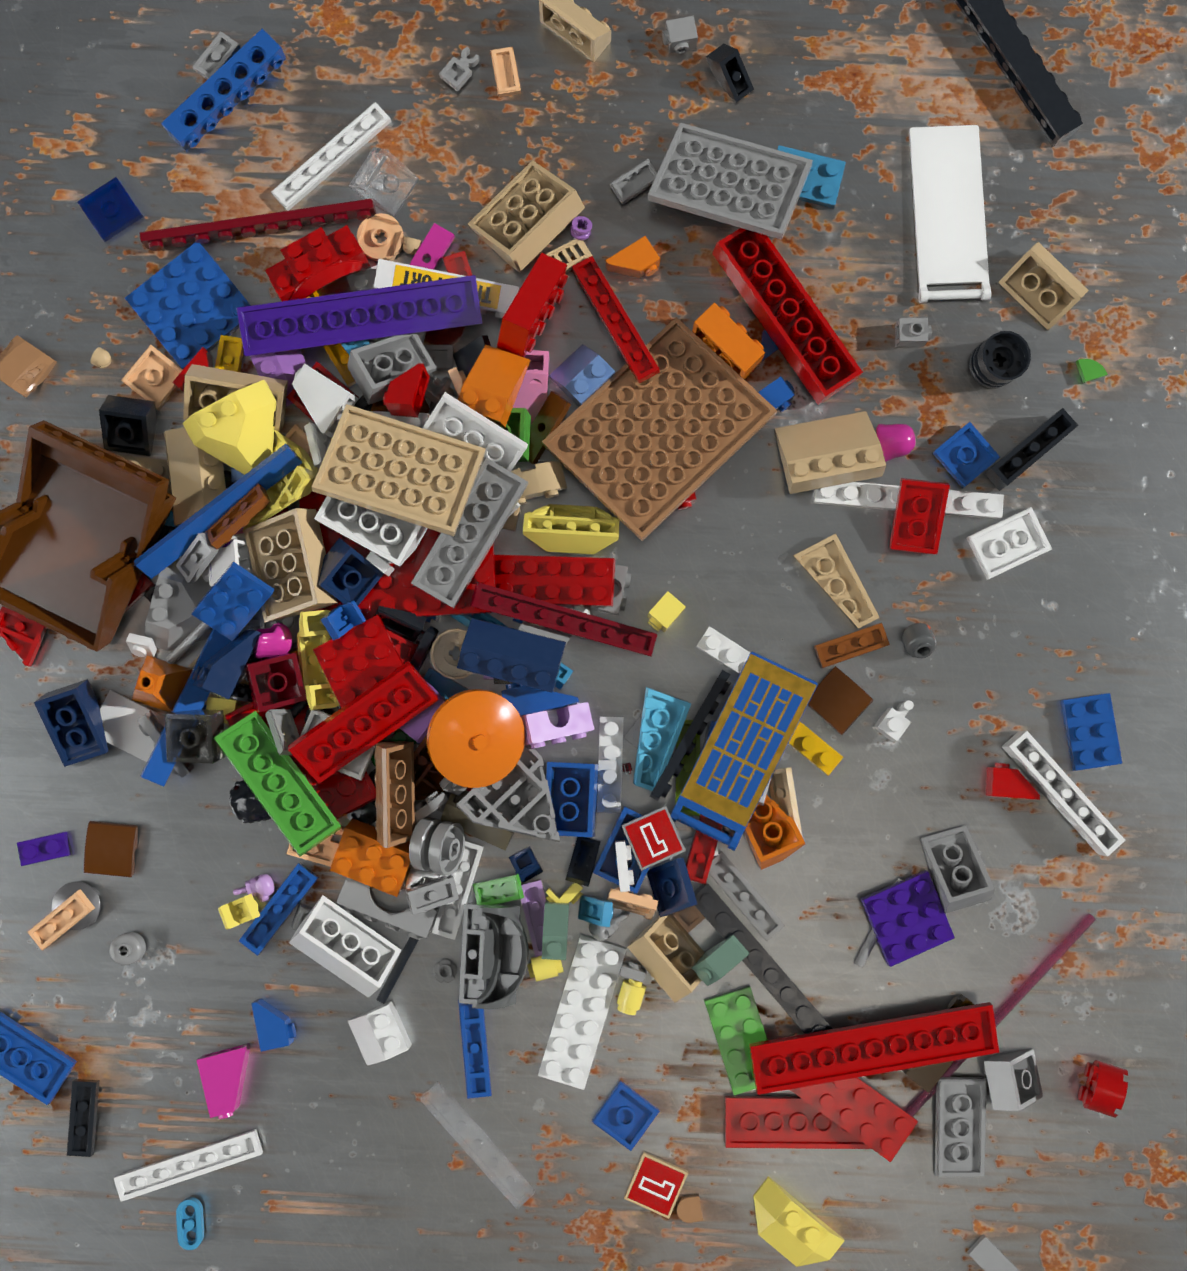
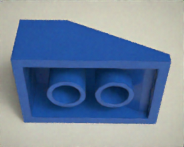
M516 683L505 685L506 690L501 691L502 697L507 699L516 708L520 716L579 704L578 697L558 692L551 693L524 685L521 686Z

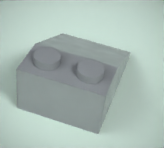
M417 333L397 335L351 350L347 365L369 405L382 401L390 381L418 363L424 364L428 374L436 371L437 368Z
M966 825L921 838L935 890L945 914L991 900L995 888Z

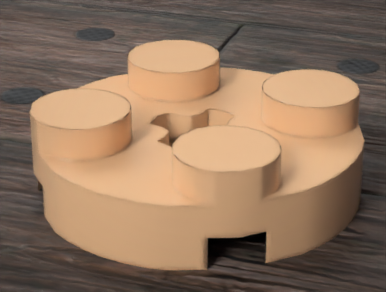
M379 213L362 221L357 231V240L366 257L377 262L378 259L393 261L402 250L404 233L394 217ZM381 232L385 233V238L387 239L382 241V243H378L375 236H380Z

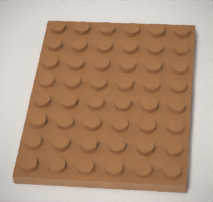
M677 317L646 344L647 349L660 369L659 374L638 383L626 363L542 441L544 447L641 541L651 534L777 414V409Z

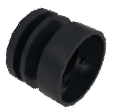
M1000 331L987 338L973 350L969 359L970 371L973 378L980 385L987 388H1000L1022 376L1028 369L1031 361V350L1027 341L1021 335L1012 331Z

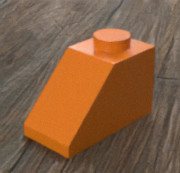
M644 236L608 258L605 268L609 272L641 278L644 275L648 277L659 269L660 257L647 237Z

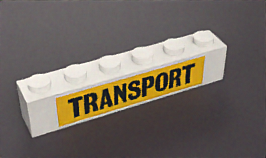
M378 259L374 288L465 276ZM476 278L481 314L486 315V311L495 312V317L503 318L517 295L519 287Z

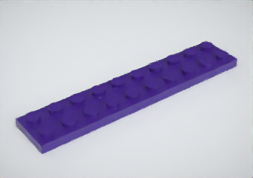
M475 275L236 308L244 355L246 357L482 324Z

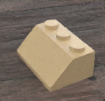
M539 0L540 22L595 62L611 42L610 27L604 21L595 19L587 8L579 7L573 0Z
M1039 242L998 282L1048 331L1089 291Z
M672 914L661 918L659 916L627 947L674 1003L692 993L702 981L692 967L705 952Z

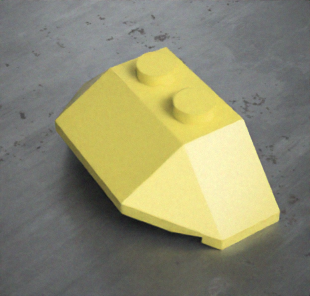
M548 504L533 512L524 514L523 535L546 552L595 554L619 540L620 520L598 507Z
M769 1176L753 1195L758 1235L796 1267L830 1260L845 1241Z

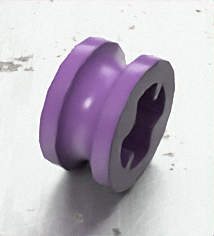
M584 216L575 217L570 228L571 235L577 240H586L591 234L592 222Z

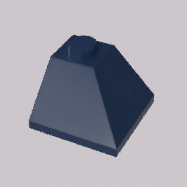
M339 538L324 556L318 585L342 603L354 600L357 606H359L384 573Z

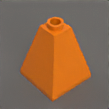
M147 656L141 668L132 701L172 713L193 669Z

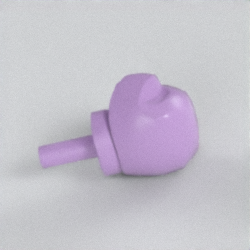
M262 874L246 881V887L234 889L233 893L234 895L248 893L249 895L252 893V896H256L259 902H265L269 900V896L275 891L274 882L271 876Z

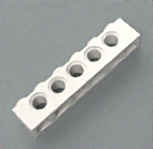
M1018 731L1002 746L1006 753L1098 855L1108 857L1126 841L1028 731Z

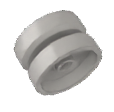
M430 817L420 820L414 828L409 845V858L414 869L433 871L436 874L447 876L453 874L458 868L464 852L465 834L463 827L460 823L442 822L440 819Z

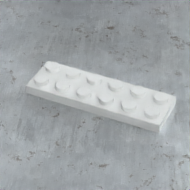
M580 934L538 1076L582 1090L585 1089L626 953L625 947L605 941H598L593 937Z

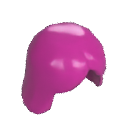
M877 425L876 434L881 443L885 462L908 455L914 449L916 443L915 433L909 425Z
M275 623L270 628L256 630L261 632L253 648L255 658L274 657L287 654L290 651L292 634L285 624Z

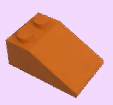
M485 344L462 386L458 400L495 424L505 428L530 360Z

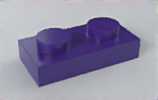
M67 832L17 842L21 866L71 855Z

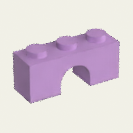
M588 702L556 709L558 715L556 727L550 722L547 711L521 716L525 730L524 746L530 745L531 749L544 747L545 741L551 740L553 745L566 742L565 737L572 736V740L587 737L586 732L594 730Z

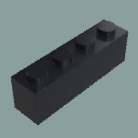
M1064 408L1060 409L984 474L999 491L1002 490L1079 425Z

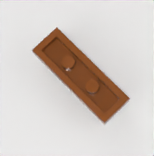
M257 484L206 531L212 546L219 549L223 544L228 543L237 531L244 528L258 512L266 508L270 499L265 488Z
M879 623L815 645L814 649L822 669L888 646L890 643L883 624Z

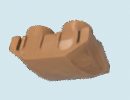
M17 335L0 354V381L27 398L46 379L57 362Z

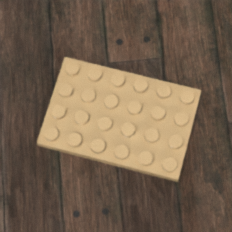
M346 404L313 482L312 491L455 536L486 448Z

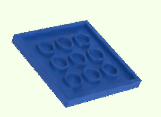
M196 242L125 297L126 301L182 369L187 366L202 347L210 352L219 344L220 335L230 336L239 329L236 308L251 306L204 247Z

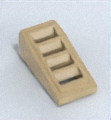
M577 239L546 254L561 262L560 256L563 255L568 262L566 273L572 270L573 265L593 256L584 241ZM576 246H579L584 254L583 256H579L575 249ZM568 251L572 252V254L576 258L575 260H571L570 256L567 253Z

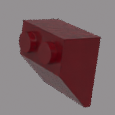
M295 652L246 663L244 668L256 711L263 712L307 700Z

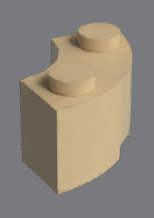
M557 461L535 464V468L521 471L520 468L511 471L529 483L518 501L520 505L526 504V500L535 497H556L559 495V491L567 488L562 465Z

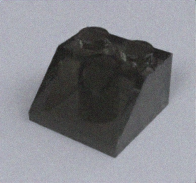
M199 709L165 714L167 762L213 764L225 758V754L214 740V737L224 731L223 710Z

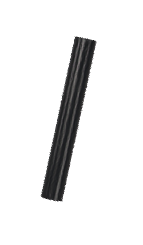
M409 937L376 999L380 1003L385 1004L418 943V939Z

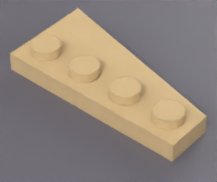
M836 534L793 555L858 629L880 618Z

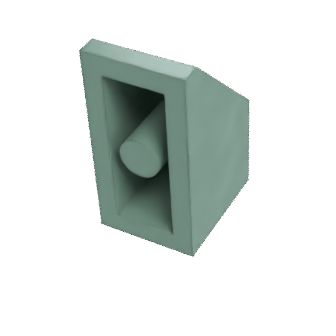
M545 902L542 959L566 960L569 903Z
M732 935L707 950L693 965L692 969L699 979L709 986L725 976L746 958L749 952Z

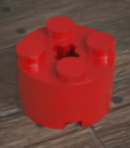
M1095 1060L1093 1063L1087 1062L1084 1070V1076L1087 1077L1086 1085L1081 1086L1079 1089L1078 1100L1083 1101V1107L1116 1118L1118 1114L1115 1113V1110H1121L1125 1102L1128 1082L1123 1080L1124 1075L1128 1076V1071Z

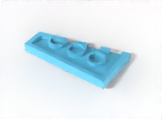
M646 687L633 784L653 791L670 761L689 712L690 702Z

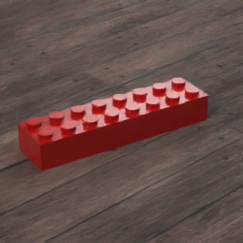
M739 228L717 242L712 254L817 405L858 379L863 371L767 235Z

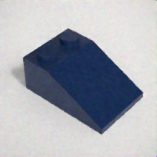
M245 630L204 662L202 667L198 666L192 677L195 680L193 686L229 700L261 632Z
M88 679L45 693L34 702L64 767L108 752L98 700Z

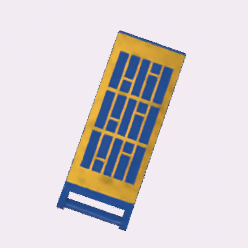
M753 651L750 652L670 814L673 822L677 820L728 845L727 848L735 851L817 688V682ZM685 806L734 830L735 833L733 836H730L680 811Z

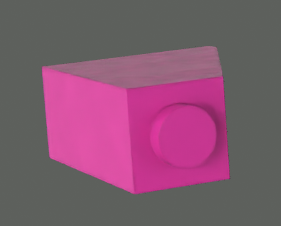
M250 1043L205 1054L196 1060L210 1118L216 1116L219 1119L231 1117L233 1112L240 1106L251 1048Z

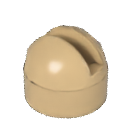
M404 236L402 248L405 253L415 255L422 241Z
M98 347L91 357V364L99 368L108 367L111 364L109 352Z

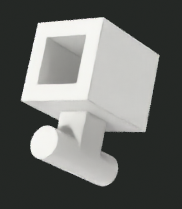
M910 700L902 701L896 710L886 708L873 728L891 742L898 741L911 724V721L905 718L909 710L913 709V702Z

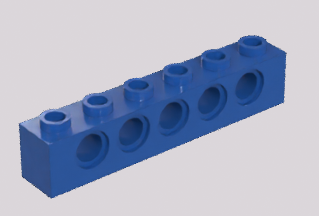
M261 29L161 123L162 126L186 152L190 148H194L207 132H211L224 116H228L240 101L245 100L250 95L251 90L257 85H261L266 80L268 74L283 64L286 57L282 47L265 30ZM258 58H264L260 63H255ZM241 74H247L244 78L238 79ZM230 89L227 94H221L224 90ZM208 105H213L210 110H205ZM191 121H196L193 126H188Z

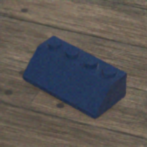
M471 618L462 644L457 668L552 693L555 689L566 642Z

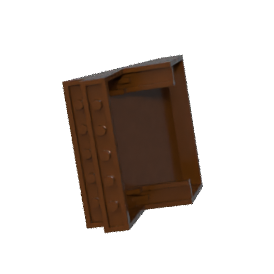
M45 420L29 426L16 502L0 510V604L44 625L48 629L66 636L68 639L86 646L88 649L98 652L107 646L115 635L143 571L135 566L134 560L156 544L177 498L167 493L169 480Z

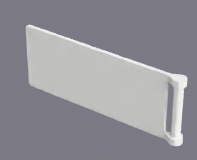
M979 126L912 127L909 130L919 303H927L928 300L981 298L982 301L990 300L991 287L989 284ZM981 283V289L928 291L927 285Z

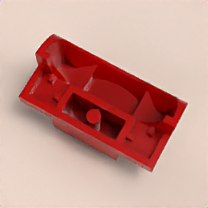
M346 225L328 236L323 228L320 227L280 249L285 259L265 271L280 300L289 301L307 298L327 284L348 274L366 271L371 266L354 234Z

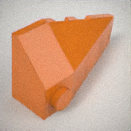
M766 794L764 805H757L744 831L748 844L761 870L783 861L805 845V841L795 821L790 816H787L779 808V805Z

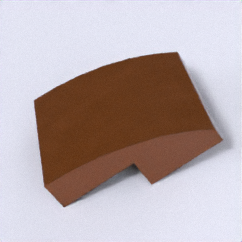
M835 666L817 686L807 706L821 716L839 734L843 735L874 700Z
M90 821L85 842L84 873L132 877L135 873V850L138 848V826Z

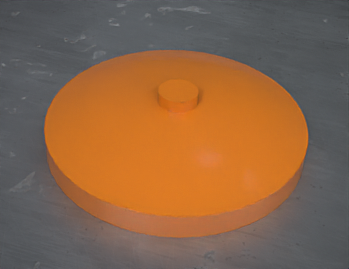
M483 689L466 690L451 696L436 710L427 731V749L435 768L447 780L468 788L486 787L506 777L518 763L525 744L524 725L516 708L501 695Z

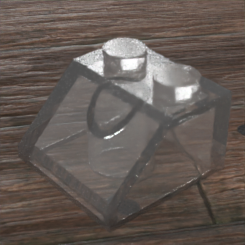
M373 147L352 179L349 187L363 199L372 198L375 207L395 217L419 178L389 150Z

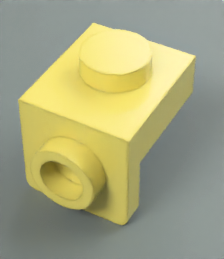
M572 883L560 897L549 887L546 890L548 894L546 899L548 902H571L574 904L583 895L580 892L583 886Z
M252 893L218 908L227 930L260 916L258 904L254 900Z

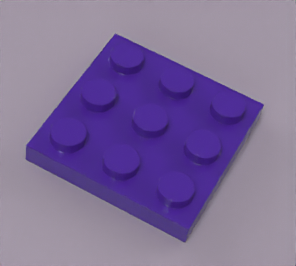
M926 870L861 898L889 967L955 938L929 872Z

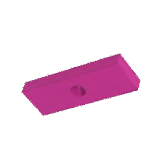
M434 223L409 265L435 270L454 240L455 235ZM426 258H430V259H431L430 262H428V263H425V262H423V261H424Z

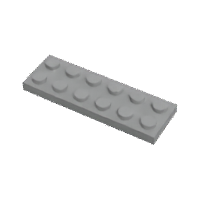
M486 458L478 471L455 536L444 533L440 534L411 584L450 607L455 608L528 486V481Z

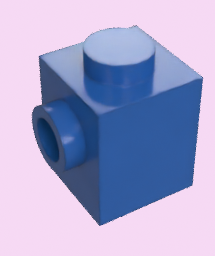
M781 376L758 392L780 412L785 411L792 405L790 401L795 396L792 384L788 380L784 381Z

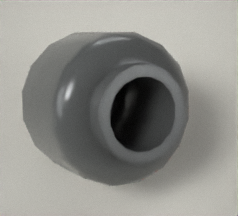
M915 623L907 627L903 632L902 640L910 656L922 659L930 656L935 650L937 641L929 625Z

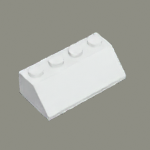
M329 496L326 497L314 518L316 521L399 567L416 550L428 529Z
M323 895L289 941L295 948L367 997H370L380 989L401 952V949Z

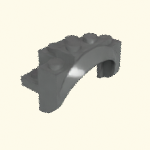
M464 904L459 1003L472 1004V1008L500 1009L516 1004V991L525 976L529 959L528 940L520 922V906L507 904ZM490 978L489 983L486 987V979Z

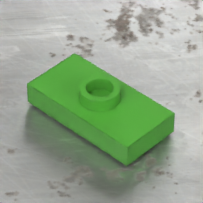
M519 874L473 884L477 904L494 905L524 898Z

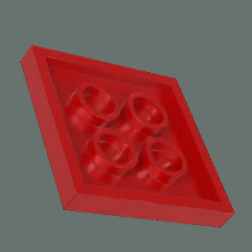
M379 615L353 627L339 639H331L313 649L341 708L403 665Z

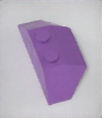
M300 349L250 356L259 376L288 380L287 396L294 389L292 383L296 372L304 364L307 365ZM286 398V407H288L293 403L288 398Z

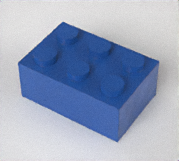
M547 762L546 780L548 781L555 814V824L559 836L594 837L596 829L598 764Z
M626 806L623 807L593 869L594 874L619 885L615 841L625 840V845H630L621 825L643 816L642 814ZM631 849L632 860H627L628 870H633L634 885H630V891L637 894L649 868L641 871Z

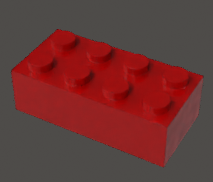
M544 253L540 254L502 318L497 349L524 357L527 352H532L536 343L535 337L542 335L546 325L544 323L545 320L551 319L555 310L554 304H559L564 295V290L562 289L568 279V275L565 274L567 269L566 263Z

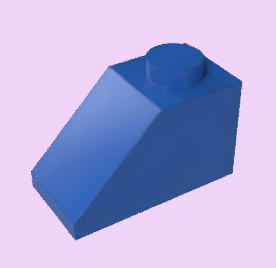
M256 999L251 1003L260 1051L290 1046L296 1037V1028L294 1023L290 1022V1017L263 999Z

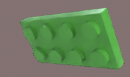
M746 986L704 1000L734 1096L756 1089L749 1044L767 1041L751 987Z

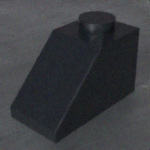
M723 43L706 56L715 79L734 102L737 103L754 90L738 49Z

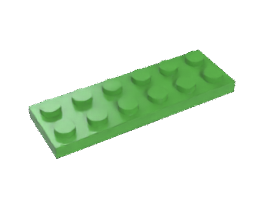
M254 711L214 737L215 742L299 857L341 829L339 822L289 755H279L271 730L257 711Z

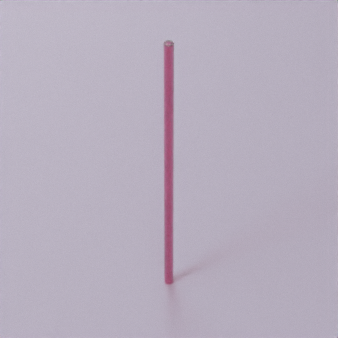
M1088 913L994 1014L996 1027L1095 922L1096 919ZM966 1059L955 1060L942 1077H950ZM936 1084L929 1093L923 1090L905 1109V1112L913 1117L934 1095Z

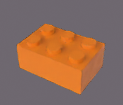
M714 302L694 322L692 332L744 380L760 365L765 354L763 345L757 339L752 340L746 334L747 330L739 322L735 323L730 318V313L725 307L718 306Z
M352 818L344 828L330 871L398 897L412 866L409 858L410 841L390 848H383L377 841V832L374 826Z

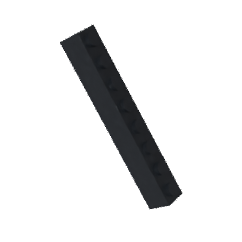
M954 0L1050 144L1054 147L1075 134L1083 124L1079 112L1070 105L1066 93L1061 91L1056 84L1054 75L1047 71L1041 56L1035 53L1028 37L1022 34L1018 28L1016 19L1005 9L1003 0Z
M706 882L705 885L702 884L694 891L698 905H695L724 940L734 935L745 947L749 955L742 961L805 1034L833 1029L712 887Z

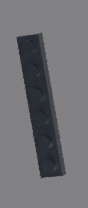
M722 670L651 792V798L657 801L661 796L666 798L672 787L669 784L670 779L673 775L678 777L684 764L680 763L684 755L690 756L696 745L692 742L696 734L702 735L708 724L704 722L708 713L713 716L719 705V702L716 701L720 693L725 695L731 682L727 681L731 675L728 672Z

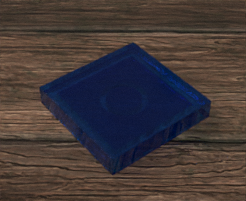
M117 177L77 202L104 242L144 217Z

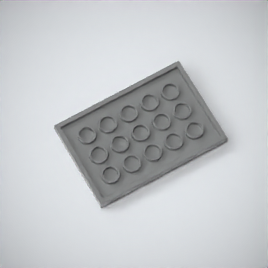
M680 123L648 193V201L782 240L811 170L813 160Z

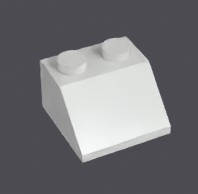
M393 1000L348 1020L367 1066L399 1055L409 1050L412 1045Z

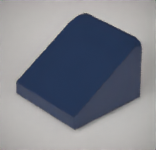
M530 846L509 857L522 883L543 872Z

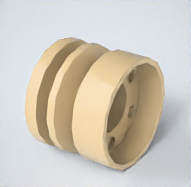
M459 628L447 629L440 633L433 642L430 652L432 664L436 671L446 678L453 680L464 679L473 674V672L457 668L459 656L457 660H454L453 655H449V651H452L455 646L459 647V651H461L467 630Z

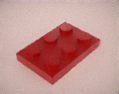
M901 478L889 544L890 549L938 554L950 488L948 483Z

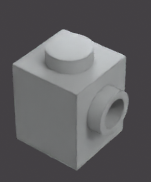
M694 16L666 21L665 30L662 31L664 45H668L669 53L676 52L682 54L690 49L697 48L698 35Z
M899 318L895 324V347H924L928 340L931 339L932 327L928 325V318Z

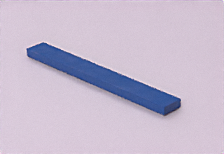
M284 444L135 559V566L151 579L180 558L199 533L206 532L257 484L268 490L294 470L297 465L302 464L301 458L287 444Z
M212 629L140 777L163 787L210 694L193 686L195 681L192 679L193 674L198 666L202 667L204 662L231 642L230 639L216 630Z

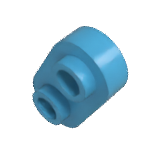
M188 1197L178 1205L176 1210L177 1238L179 1245L183 1249L194 1250L204 1239L203 1206L197 1198ZM192 1206L194 1213L188 1212L187 1207ZM189 1231L195 1232L196 1238H191Z

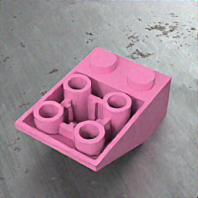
M532 350L531 353L527 352L524 358L530 360L513 408H526L531 415V425L548 397L549 351Z

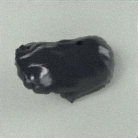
M236 781L229 793L232 813L236 815V818L242 820L243 823L250 824L272 819L245 781Z

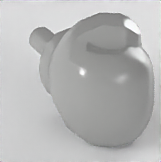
M625 911L616 918H612L610 927H601L590 923L589 931L594 939L598 941L607 940L619 929L617 923L629 917V914Z

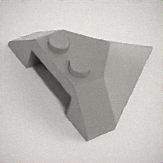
M181 557L160 572L145 621V637L152 638L156 648L166 651L176 649L202 622L191 614L193 609L212 588L209 582L203 579L202 574L196 583H188L176 567ZM210 627L196 642L208 639L213 628Z
M530 745L524 746L518 763L506 777L492 785L473 788L456 804L473 823L560 842L548 781L545 778L543 758L535 749H531Z

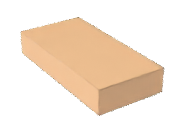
M513 47L490 50L498 97L521 94Z

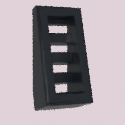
M379 606L373 617L376 615L386 617L381 619L386 630L412 642H415L421 633L427 619L425 616H416L415 613Z

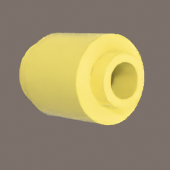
M542 955L530 958L531 963L527 966L530 978L535 977L536 982L557 977L558 973L564 972L561 960L542 959Z
M630 978L623 980L617 999L618 1011L628 1015H636V1012L640 1010L646 986L642 984L643 982Z

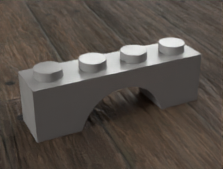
M348 877L344 881L336 902L342 905L341 908L346 912L354 914L355 911L363 913V918L369 921H383L386 923L385 926L395 931H399L401 928L409 932L408 936L418 940L429 936L439 908L436 907L412 915L410 908L400 911L389 910L376 900L373 887Z

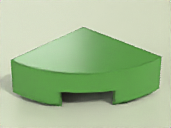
M1079 359L1076 361L1083 383L1108 375L1105 368L1094 360Z

